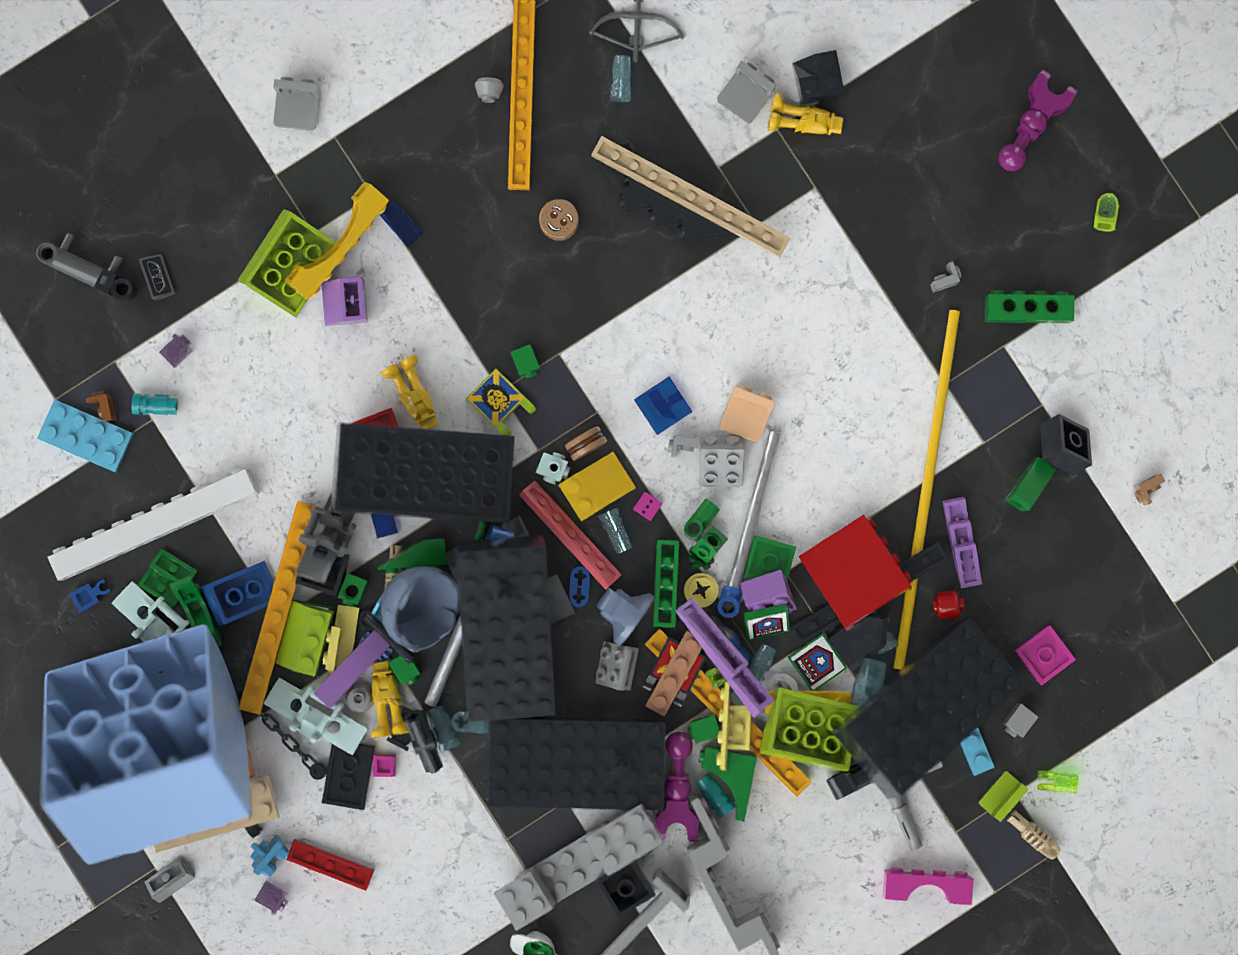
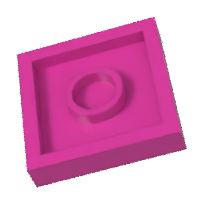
M1050 625L1014 650L1040 685L1046 683L1076 660Z

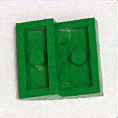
M161 548L137 586L155 599L162 596L164 602L174 610L179 601L172 592L170 584L187 576H191L194 580L198 571Z

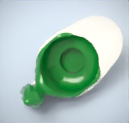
M533 931L527 936L516 934L511 938V948L518 955H557L550 938L539 931Z

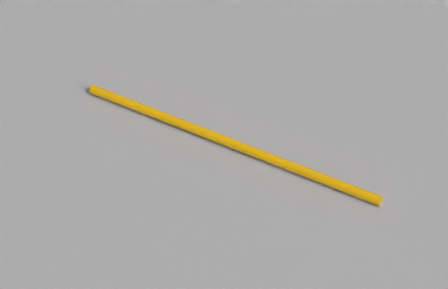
M949 310L911 557L922 551L960 316V311ZM918 578L910 583L912 590L909 591L908 589L905 591L894 669L902 670L905 666Z

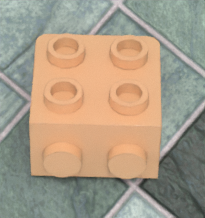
M740 385L739 388L734 387L720 423V429L756 443L761 439L775 402L767 394L760 393L758 396L751 393L752 389Z

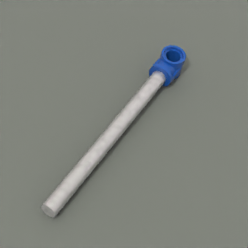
M769 431L728 585H723L717 604L718 613L725 618L734 617L739 611L743 595L740 583H742L782 435L777 432ZM730 601L734 604L732 613L728 614L723 611L722 605L724 602Z
M492 524L486 539L513 537L514 533ZM460 617L424 701L433 707L437 706L462 645Z

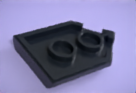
M871 613L853 624L854 627L848 631L841 625L828 635L829 641L852 671L887 645L890 615Z

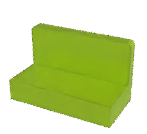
M1004 771L978 803L995 819L1001 822L1029 789L1010 773Z

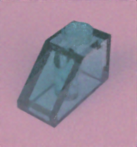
M865 658L855 678L850 703L862 705L883 686L886 663Z

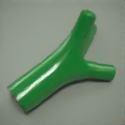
M479 522L476 535L472 540H484L487 523Z

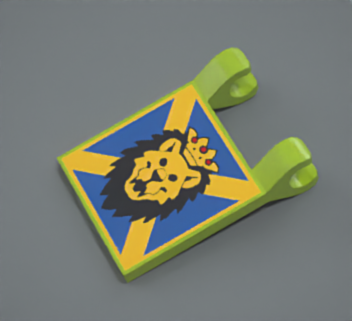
M497 369L466 398L502 435H512V432L502 422L519 405L529 414H533L536 411L535 406Z

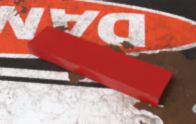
M297 839L293 840L286 858L287 861L367 891L374 873L372 868Z

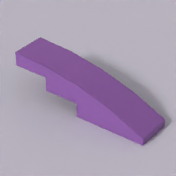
M959 497L942 501L960 588L981 585L982 580L977 549L973 541L971 522L968 519L965 498Z
M374 630L314 692V695L328 708H331L368 671L390 645Z

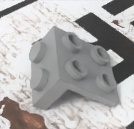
M741 61L736 68L735 74L717 97V102L744 122L750 124L774 93L776 88L775 81L766 74L761 75L758 73L757 68L750 62L744 63Z
M281 77L280 80L274 79L273 88L277 94L273 123L276 127L309 131L316 129L320 88L314 83L315 81L302 79V82L293 81L289 77Z
M713 435L700 437L699 483L702 487L742 486L743 438L737 436L716 437Z

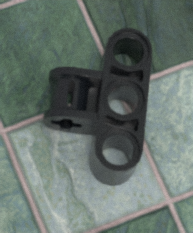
M858 763L849 767V771L839 772L826 780L835 800L844 798L874 783Z

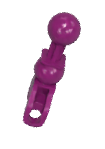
M1044 69L1038 74L1028 90L1031 106L1021 117L1020 126L1016 130L1020 134L1013 144L1004 146L999 153V163L1007 171H1017L1023 167L1026 162L1024 150L1030 140L1035 141L1045 131L1047 120L1052 115L1064 113L1078 92L1077 89L1069 86L1063 94H1052L1047 87V82L1051 75Z
M674 732L669 735L665 743L666 751L672 757V773H667L668 780L664 786L667 796L664 811L657 812L655 826L665 840L667 828L671 824H683L687 830L688 841L696 842L698 840L699 822L697 814L688 805V797L691 794L692 788L689 782V774L685 773V758L692 752L693 743L686 733Z

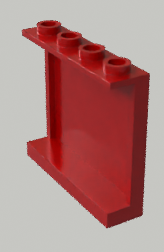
M865 515L860 516L798 556L846 631L853 628V624L908 589L909 591L912 590L910 584L913 582L907 571H901L898 566L901 564L895 553H889L887 550L889 544L883 535L880 537L875 532L877 526L871 517L867 519Z

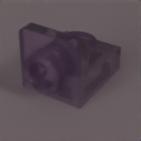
M175 333L172 335L173 339L159 351L174 368L194 351L190 347L191 341L185 335L179 336Z
M266 880L254 901L270 909L271 913L276 915L278 911L283 912L289 901L286 897L289 893Z

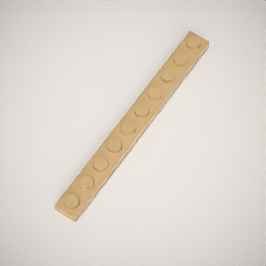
M601 136L591 154L595 159L779 258L791 239Z

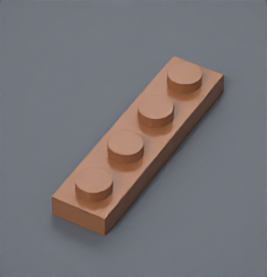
M686 631L645 705L662 716H665L702 649L690 631Z

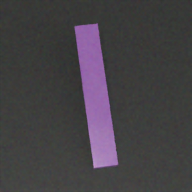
M693 598L676 610L679 617L755 718L774 699L746 667L749 663Z

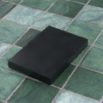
M360 743L354 754L351 755L336 745H331L321 803L365 810L376 746Z

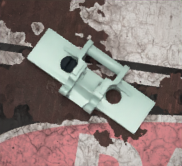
M133 581L112 602L122 614L138 627L131 635L135 639L141 638L144 642L183 631L190 623L188 620L185 621L168 606L162 596L155 602ZM157 608L179 627L176 631L155 614Z
M278 678L264 704L294 721L289 727L290 730L304 734L315 744L321 738H324L353 755L368 729L340 713L344 703L336 702L330 708L334 712L329 717L308 704L309 699L313 698L325 705L314 695L316 691L314 686L309 685L307 690L303 692L283 679ZM332 721L340 723V730L337 733L329 731L328 726Z

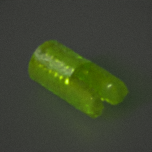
M717 667L706 672V677L713 684V688H718L727 682L724 677L718 678L717 674L720 671Z
M1038 771L1039 778L1051 779L1053 784L1040 783L1037 790L1077 793V774Z

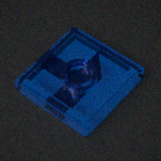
M667 377L634 399V402L656 435H659L693 412L670 377Z

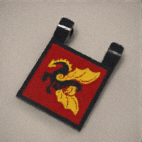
M668 637L643 685L645 691L650 692L656 679L660 680L680 644L679 641ZM699 653L674 700L673 705L678 708L682 706L707 658L702 653Z

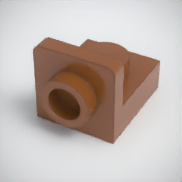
M100 391L92 393V397L86 398L87 403L100 404L97 406L99 417L103 421L112 422L117 420L112 395Z

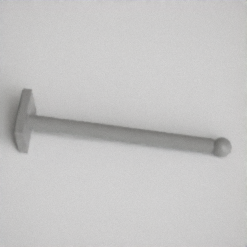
M658 869L653 875L652 883L661 892L601 955H619L670 901L681 911L685 912L689 908L690 896L661 869Z

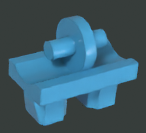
M275 835L269 843L265 839L260 844L252 843L251 848L254 852L250 857L255 860L252 864L253 872L258 876L262 873L271 877L277 868L275 864L270 862L271 859L276 856L283 861L288 856L289 850L282 843L279 836Z

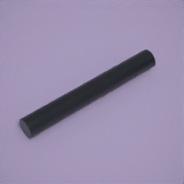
M370 613L365 616L364 620L408 664L414 661L415 657L399 643L397 644Z

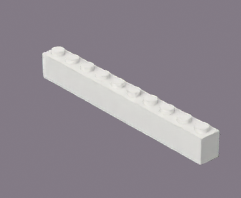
M235 469L229 472L231 475L224 479L222 476L210 481L211 485L204 488L202 485L194 487L190 490V494L174 496L171 498L172 502L166 505L163 502L151 507L152 511L148 513L138 512L131 516L132 520L118 521L112 524V529L107 531L100 529L92 533L93 537L87 540L83 537L73 541V546L67 549L63 546L53 550V555L49 556L48 559L57 580L64 581L259 494L249 470Z

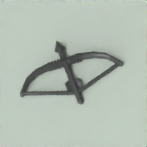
M633 0L636 2L634 12L623 10L601 17L589 32L590 35L594 34L632 50L634 62L638 61V52L680 38L684 39L682 32L670 18L657 13L641 12V2L643 0ZM629 18L635 20L634 35L630 36L629 45L595 32L600 24L610 19ZM655 19L663 21L674 27L678 36L643 46L644 38L639 35L640 20Z

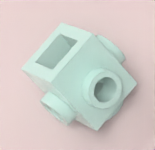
M553 452V455L543 453L536 473L544 476V481L555 485L556 481L561 483L562 478L567 479L570 467H567L568 461H565V456ZM552 465L558 466V470L556 472L551 471Z

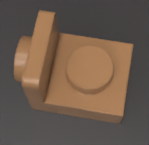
M1157 474L1134 486L1136 490L1134 495L1139 503H1143V505L1152 503L1147 491L1152 493L1161 488L1160 484L1165 482L1162 474Z

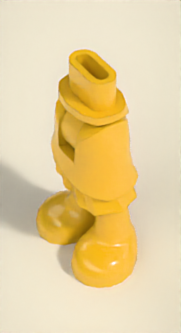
M775 91L768 121V131H775L779 127L795 128V132L801 131V133L830 135L831 132L841 133L843 117L835 116V113L830 115V112L815 107L814 105L803 107L785 103L783 95ZM779 114L799 116L801 119L787 118Z
M416 354L399 362L413 391H410L407 387L398 364L380 372L382 377L391 379L400 393L396 395L401 398L399 401L403 403L410 416L416 421V425L420 424L422 429H431L438 425L430 393H428L427 388L424 389L415 370V366L418 363Z
M390 661L373 664L374 673H372V677L374 678H372L371 697H373L372 702H375L377 709L378 726L371 731V738L392 735L387 716V704L390 705L393 735L409 732L401 715L400 706L404 704L400 700L402 697L394 672L388 664Z

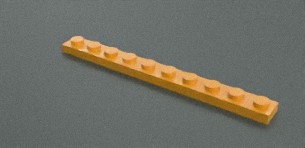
M514 0L508 190H530L535 0Z
M297 501L239 706L240 710L261 714L297 586L295 583L297 578L296 570L307 547L301 544L298 539L306 529L311 517L312 508L318 506Z
M659 629L644 644L659 657L668 636ZM700 670L690 690L719 718L720 709H724V700H721V690ZM751 721L750 751L798 797L812 781L791 760L759 753L763 732Z

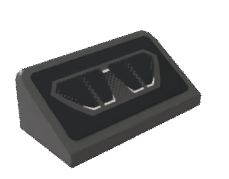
M162 254L139 259L153 300L157 301L176 294Z

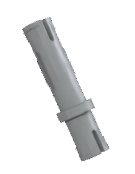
M902 797L889 799L892 806V814L896 815L910 850L920 849L923 844L908 813L907 803H904Z

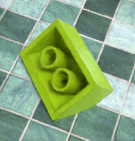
M292 601L276 663L290 670L315 677L319 671L326 645V636L328 630H330L334 611Z

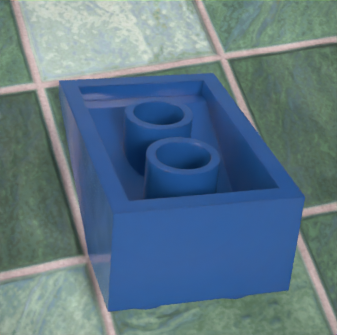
M262 561L207 584L200 589L214 622L219 627L268 606L274 581L266 562Z

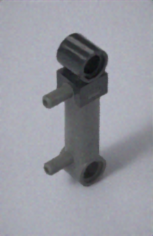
M70 233L66 234L60 248L48 242L38 246L36 257L47 266L110 296H114L123 302H130L136 297V286L127 279L116 275L122 258L114 256L108 270L68 252L75 238ZM53 250L52 258L46 259V252ZM127 285L128 292L125 295H121L120 288Z

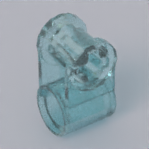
M458 711L452 718V727L458 732L491 733V720L468 722L467 711ZM459 716H463V719L467 720L463 727H459V723L455 722V720L459 719Z

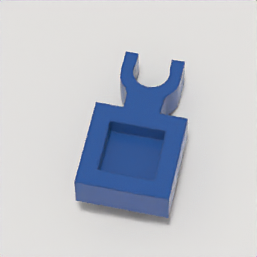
M104 579L99 581L92 589L89 584H86L69 594L80 613L99 603L98 595H105L111 592L110 589L106 591L99 589V586L105 583Z

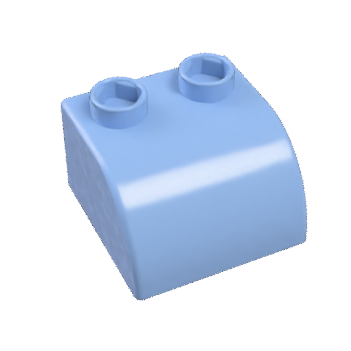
M206 625L192 627L49 671L45 675L42 805L88 864L122 854L136 853L146 847L205 829L218 828L251 814L248 752L242 713L239 709L237 695L225 661Z

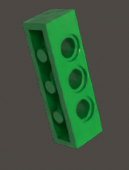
M996 290L991 291V294L985 296V322L1071 323L1074 321V295H1068V292L1060 291L1055 292V295H1047L1046 291H1035L1034 295H1025V291H1013L1012 294H1004V291ZM1004 301H1009L1013 305L1011 312L1004 309ZM1029 301L1034 305L1033 312L1025 309V302ZM1047 302H1052L1055 305L1054 312L1047 310Z
M657 540L653 627H675L679 541Z

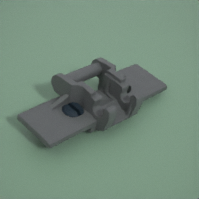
M332 491L324 509L319 507L312 508L311 517L306 529L298 539L307 548L296 570V575L324 584L337 557L344 556L356 530V524H351L355 514L331 512ZM319 521V524L325 525L322 534L314 537L312 534Z

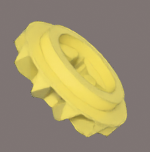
M694 574L686 581L684 594L687 601L693 598L700 607H707L716 600L718 585L715 579L708 574ZM697 581L702 587L710 586L704 591L706 599L701 594H692L698 589Z

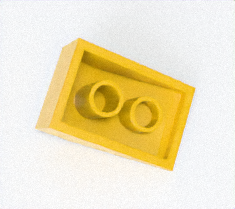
M614 452L559 484V487L581 522L636 488Z

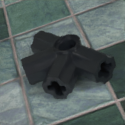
M417 709L411 711L404 717V720L411 735L410 739L416 755H419L426 773L433 774L439 772L443 767V762L437 750V740L435 734L430 729L425 710Z

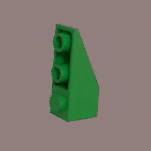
M443 538L416 541L378 566V570H385V573L388 574L399 573L398 568H406L407 570L426 566L440 569L439 565L446 564L445 540Z

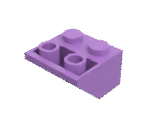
M362 277L341 278L322 283L325 326L368 323L365 282Z
M781 570L740 583L746 607L750 612L786 604L788 614L797 609L786 577Z

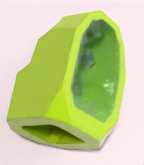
M1113 193L1103 194L1097 202L1093 227L1099 231L1110 232L1115 230L1119 202Z

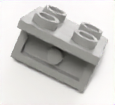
M604 641L596 672V684L617 690L630 691L639 648L619 646Z

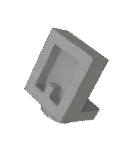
M953 261L946 265L948 277L946 274H942L934 278L935 281L930 285L933 293L957 285L960 282L961 272L958 266H954Z
M674 435V440L669 439L667 452H671V457L675 458L677 445L681 446V450L693 452L694 448H699L700 439Z

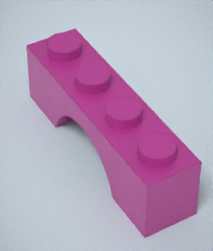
M890 867V871L884 870L883 897L885 900L907 901L910 894L916 888L923 885H934L943 890L950 904L972 905L973 878L968 876L967 872L955 871L954 875L946 874V871L933 870V873H924L925 870L911 869V872H903V868Z

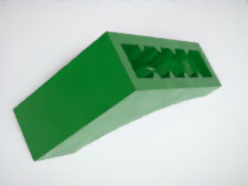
M705 746L704 751L700 750L698 763H702V769L713 772L727 783L735 799V819L745 822L757 757L728 750L727 771H722L720 766L717 765V753L721 752V749Z

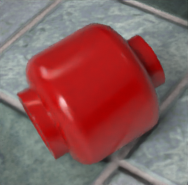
M957 591L938 592L936 598H933L934 615H938L941 620L957 619L960 617V611L965 610L963 597L959 598Z

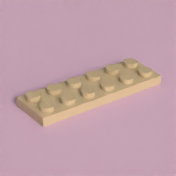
M269 775L250 781L252 811L249 816L229 822L218 828L205 829L155 844L156 853L279 818L280 814Z

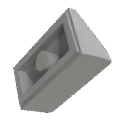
M179 857L147 879L145 884L152 899L160 903L191 882L194 876L182 858Z

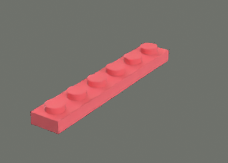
M536 481L532 482L519 494L605 589L621 576L620 572Z

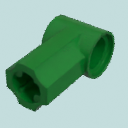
M705 498L686 522L683 528L684 535L690 540L698 539L720 509ZM690 524H695L699 527V533L691 535L687 527Z

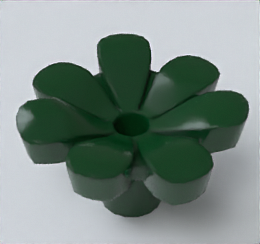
M691 546L689 549L691 568L697 569L702 567L704 570L711 568V564L715 561L714 558L706 564L691 551L694 547Z

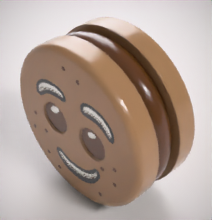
M555 199L549 201L540 211V227L543 233L550 239L556 241L566 240L573 236L578 228V212L566 200Z
M596 426L568 442L565 448L571 454L572 460L576 461L604 445L607 439L605 436L603 437L600 427Z

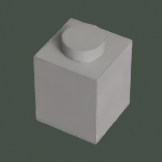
M1016 703L1002 724L1006 726L1005 731L1015 738L1018 735L1023 738L1038 716L1022 704Z

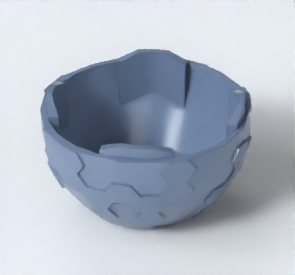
M420 566L399 573L387 584L381 601V620L385 630L397 644L399 643L413 652L433 647L443 637L448 635L456 623L459 611V591L455 579L450 574L435 567Z

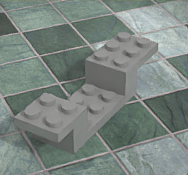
M697 794L689 797L708 837L687 847V853L738 952L762 939L770 955H780L778 948L781 946L774 932L769 933L767 930L771 927L763 912L759 914L758 910L755 909L737 919L731 905L726 907L724 903L727 901L721 886L716 887L714 883L717 881L716 876L710 866L729 857L727 853L730 850L729 845L723 835L719 837L717 831L720 829L714 816H708L707 812L710 809L704 797L699 798Z
M639 804L613 821H606L521 872L513 881L496 890L493 894L517 931L552 910L559 901L604 874L609 876L664 843V839L643 805Z

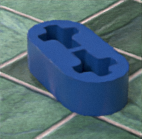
M585 567L574 568L570 575L569 599L571 604L576 607L586 605L589 599L590 573ZM579 570H583V574L587 576L582 579V586H578V579L574 578V574H577ZM577 588H582L581 594L585 596V600H581V604H578L573 599V595H577Z

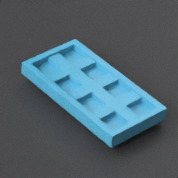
M54 399L37 439L117 473L134 433Z

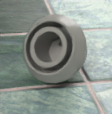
M479 78L475 82L478 97L487 103L495 102V99L500 97L504 88L501 80L496 78Z
M362 683L353 685L345 696L349 709L357 713L368 711L374 704L372 702L373 697H371L372 689Z

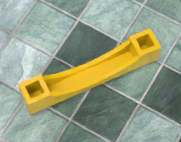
M364 182L351 197L354 204L350 220L334 246L314 262L305 266L296 265L284 280L302 297L309 300L317 295L320 290L319 286L324 281L330 279L333 275L332 270L336 265H340L346 259V253L349 249L354 248L359 243V237L362 233L368 231L372 227L375 217L385 211L389 200L371 184Z

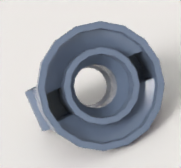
M608 587L596 605L602 610L600 612L601 616L613 624L614 643L620 646L632 632L654 600L652 594L647 593L630 597L621 589L613 591Z

